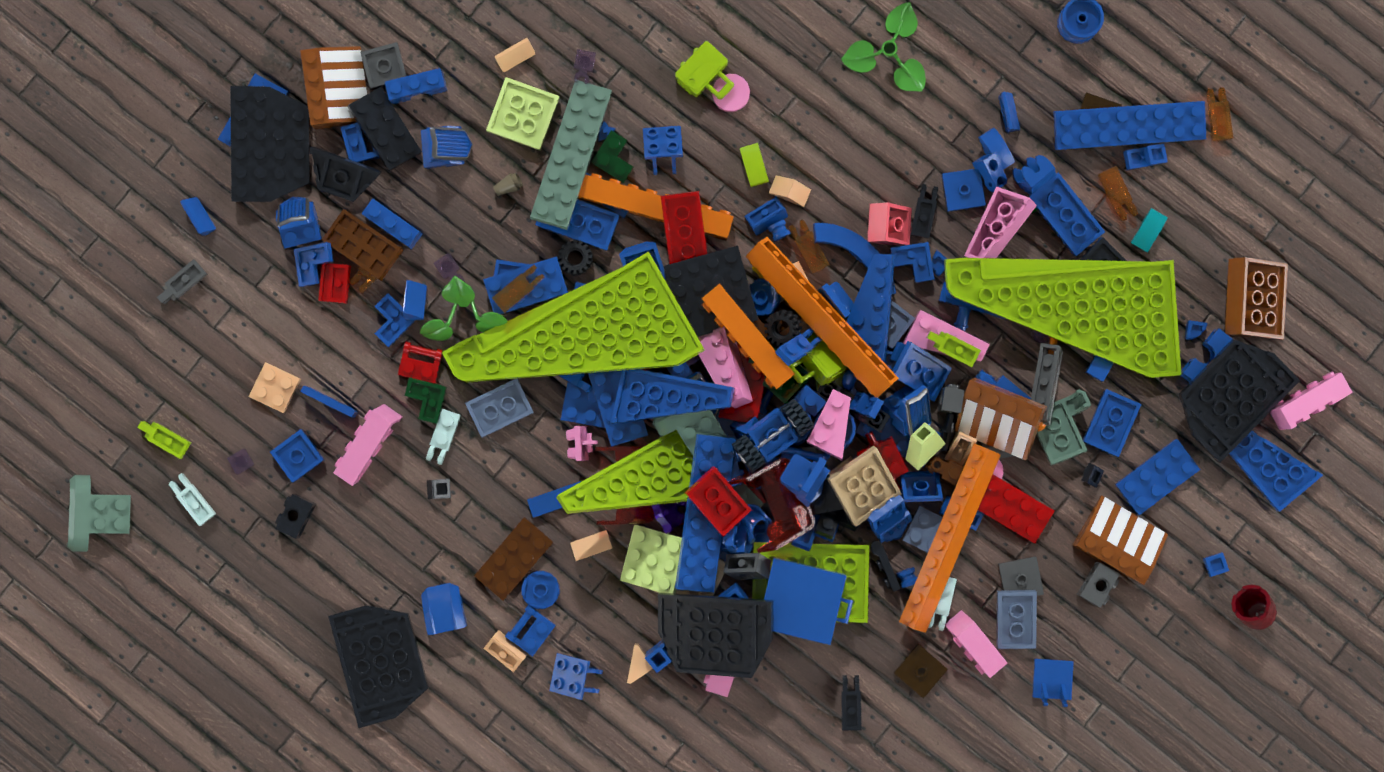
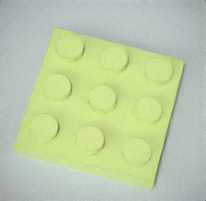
M505 77L486 131L541 151L560 97Z
M634 524L620 581L660 593L675 594L682 537Z

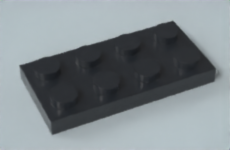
M381 87L348 105V109L388 172L421 154V149Z

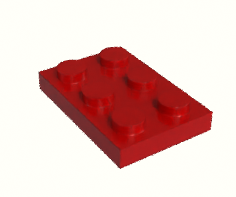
M714 466L685 492L688 498L723 537L751 511V508Z

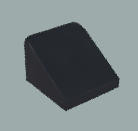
M450 479L427 480V498H451Z

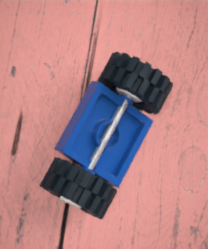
M792 399L781 408V411L778 408L774 409L746 430L753 443L746 435H743L732 443V446L743 463L753 473L765 464V461L769 462L799 440L792 428L802 437L813 429L814 425L801 405L795 399Z

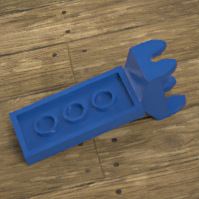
M1037 155L1035 158H1026L1027 167L1023 166L1022 170L1013 169L1015 182L1023 191L1030 194L1028 197L1037 205L1036 209L1073 256H1077L1105 233L1104 229L1059 172H1055V167L1046 157Z

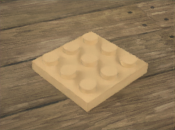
M872 446L827 478L852 525L855 527L868 519L875 509L883 507L890 498H895L902 494L875 446Z

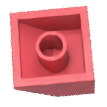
M888 202L870 204L868 242L883 245H910L912 208Z

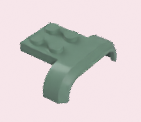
M711 410L659 417L653 420V425L660 436L677 430L693 456L697 434L727 437Z
M1076 390L1072 395L1054 402L1050 425H1046L1042 431H1037L1038 439L1051 466L1087 452V448L1072 418L1091 406L1086 392L1082 390Z
M74 475L69 479L70 501L67 548L72 552H87L89 533L129 534L131 495L91 494L90 475Z

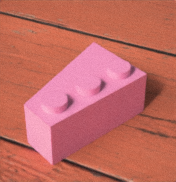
M833 389L807 444L842 461L851 398Z
M962 610L945 624V627L954 636L953 641L959 648L963 647L965 649L963 653L970 661L974 660L976 662L975 668L981 675L985 673L991 678L1007 664L1006 660L978 625Z

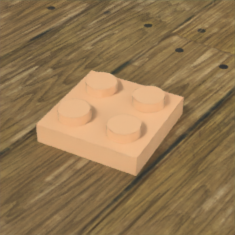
M265 362L249 397L285 413L301 378Z

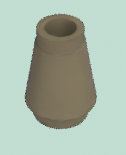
M515 172L508 174L494 185L493 188L497 196L520 190L523 183Z

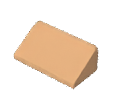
M525 38L497 54L495 59L501 70L506 72L534 56L535 51L529 39Z
M607 530L570 543L576 561L613 548Z
M499 630L484 647L488 653L513 673L528 655L526 651L507 639L505 634Z

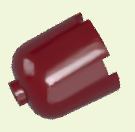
M1252 584L1246 585L1237 594L1233 595L1231 602L1232 610L1237 618L1247 627L1262 630L1271 626L1276 620V605L1268 592L1262 587Z

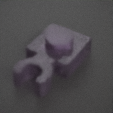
M577 49L574 69L579 70V72L574 76L575 82L578 81L579 77H584V83H589L587 72L593 73L596 52Z
M450 253L433 263L444 279L450 277L451 281L454 276H457L465 282L464 277L456 273L460 270V267Z

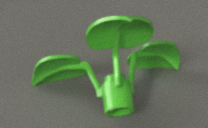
M907 2L897 6L888 15L885 24L886 29L890 33H895L891 40L883 43L882 49L874 53L871 43L864 40L857 41L849 47L841 60L851 70L865 73L875 68V56L883 53L888 58L894 57L901 66L894 73L895 84L905 91L921 92L926 82L922 64L915 59H908L903 64L897 55L898 48L895 43L898 35L909 37L917 29L918 21L911 3Z
M454 276L442 290V297L446 301L454 303L448 321L446 323L440 319L428 321L420 329V334L436 341L449 339L453 334V329L449 325L457 305L467 307L471 304L475 318L478 320L476 328L481 332L507 323V319L495 312H487L480 317L474 304L475 293L472 287L457 276Z

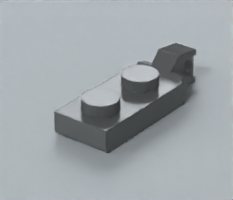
M193 259L164 283V292L157 298L163 304H166L171 299L175 301L208 274Z

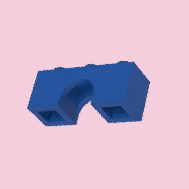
M441 68L385 81L388 98L392 105L409 101L415 95L429 94L430 96L448 91Z
M373 198L361 213L411 250L422 236L420 231Z
M1220 328L1214 329L1202 344L1210 352L1208 362L1201 363L1196 358H1192L1182 368L1180 376L1190 383L1233 339Z

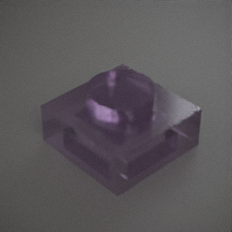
M245 448L227 458L236 475L255 465Z

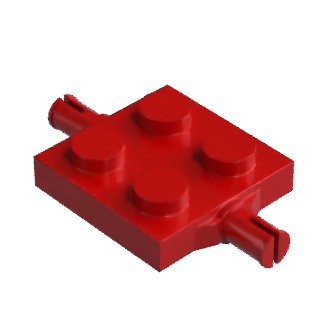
M872 431L866 433L865 436L869 445L865 449L858 451L857 455H861L872 446L877 447L900 490L901 488L896 479L900 475L909 472V469L893 437L877 441Z

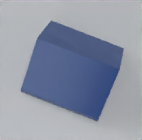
M917 471L900 475V491L904 502L943 501L939 473L933 472L931 474L929 471Z

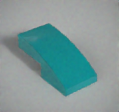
M1151 208L1131 243L1148 252L1168 217Z

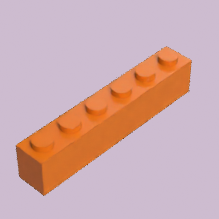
M720 284L702 298L704 301L702 306L708 313L712 311L716 315L714 320L721 328L726 327L729 331L726 335L733 343L737 341L740 344L741 348L739 350L745 358L750 356L754 361L751 365L758 373L762 371L765 374L766 378L764 380L770 388L775 386L778 389L795 375Z

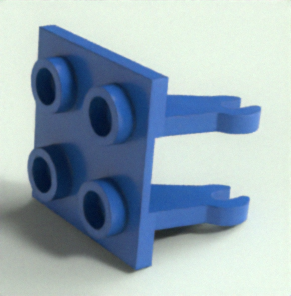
M681 126L643 128L645 160L652 159L653 174L657 175L656 158L671 157L672 172L676 174L675 158L683 157Z
M557 653L549 691L583 700L584 692L599 693L600 690L584 686L587 673L603 674V670L590 668V661Z
M1034 658L1032 697L1041 698L1043 706H1048L1047 699L1050 698L1060 699L1062 707H1068L1067 700H1072L1074 661Z

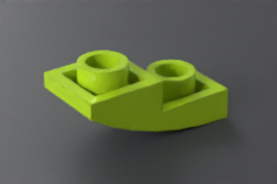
M758 143L740 148L750 186L754 187L769 182Z

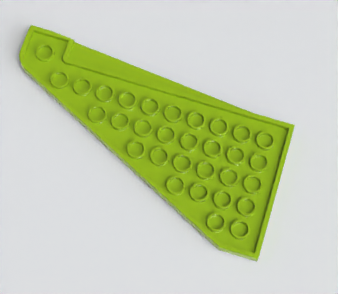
M648 251L625 266L523 313L501 326L491 328L477 336L469 337L443 351L442 354L455 377L464 382H479L674 367L685 363L705 351Z
M997 258L944 259L946 288L953 297L1144 376L1154 378L1181 375L1174 260L1146 262Z

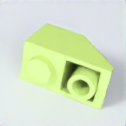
M924 422L910 437L906 460L919 470L946 443L933 428Z

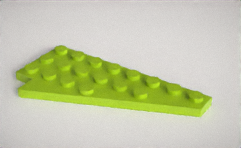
M674 430L560 493L556 498L567 514L687 502L688 496L685 492L689 489L693 455L678 431Z

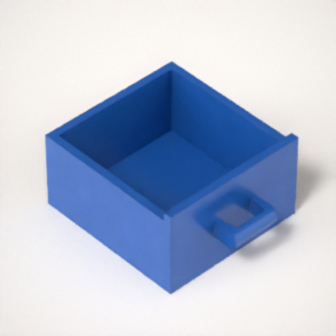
M774 557L764 600H773V631L831 645L836 621L848 624L853 601L842 598L846 574ZM841 601L848 603L845 619L837 618Z

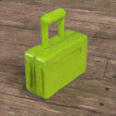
M705 41L699 48H694L693 55L686 62H681L680 68L675 73L677 83L695 97H698L707 88L717 99L721 100L734 87V83L722 73L728 65L727 58L708 41ZM717 76L727 83L719 92L710 85Z
M815 332L807 338L810 343L817 338ZM823 340L810 353L789 366L795 374L792 377L797 383L801 384L813 376L822 386L841 377L847 368L842 364L840 358L829 350ZM801 363L809 371L803 377L795 368Z

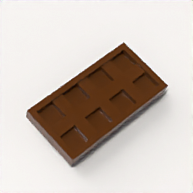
M345 209L342 210L322 238L324 242L331 243V247L380 281L383 280L403 252V249Z
M524 517L474 576L504 601L553 544V541Z

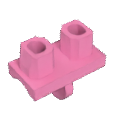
M574 426L573 429L566 431L567 440H575V448H568L567 450L568 458L576 459V461L589 460V452H593V445L598 444V440H592V433H587V426Z

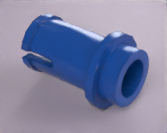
M963 306L959 307L957 320L953 324L956 328L964 332L968 329L967 323L971 309Z

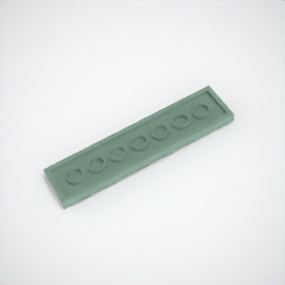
M575 79L530 215L531 220L568 230L612 90Z

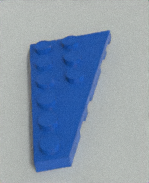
M874 254L851 309V314L846 322L886 364L895 256L893 254Z
M640 369L622 370L611 423L616 424L730 408L735 388Z
M1251 431L1229 453L1277 512L1284 509L1323 476V474L1313 470L1283 449L1260 437L1254 431Z

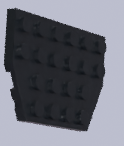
M230 86L231 201L273 202L286 194L310 184L308 106L271 87Z
M1231 340L1179 393V398L1191 435L1217 462L1221 463L1300 380L1275 353L1259 349L1238 340Z
M659 593L658 634L668 649L666 651L673 661L676 672L753 678L773 640V600Z
M365 605L328 616L358 728L398 717L429 688L409 613Z

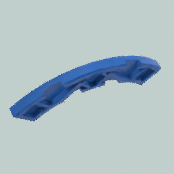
M828 223L813 224L815 243L830 244L846 249L863 263L867 270L874 254H879L867 240L847 228ZM893 281V283H892V295H895V294H896V290H895V285H894V281Z

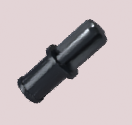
M946 413L943 429H940L942 431L941 438L946 444L940 449L941 451L947 452L949 450L952 436L955 435L954 430L958 415Z

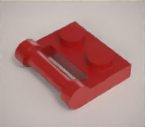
M405 342L397 375L436 384L443 350H432L412 345L411 342ZM410 352L435 358L434 364L409 358Z

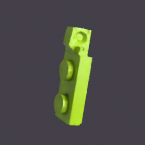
M930 331L926 337L935 342L933 347L937 348V350L970 367H973L981 352L980 349L942 331L939 335Z
M141 421L137 427L146 432L144 437L148 441L179 459L183 458L192 443L159 423L153 422L150 425L145 421Z

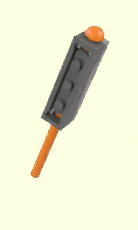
M1050 337L1049 344L1041 343L1031 395V400L1047 406L1038 431L1044 430L1046 425H1050L1063 355L1061 346L1057 345L1058 340Z

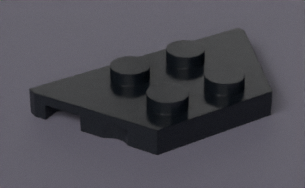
M313 146L309 150L313 157V170L316 175L317 189L352 202L382 172Z

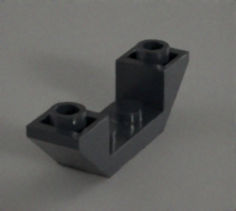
M834 382L821 385L816 392L827 401L834 389L850 397V404L855 396ZM849 410V414L880 433L891 417L882 410H879L875 419Z

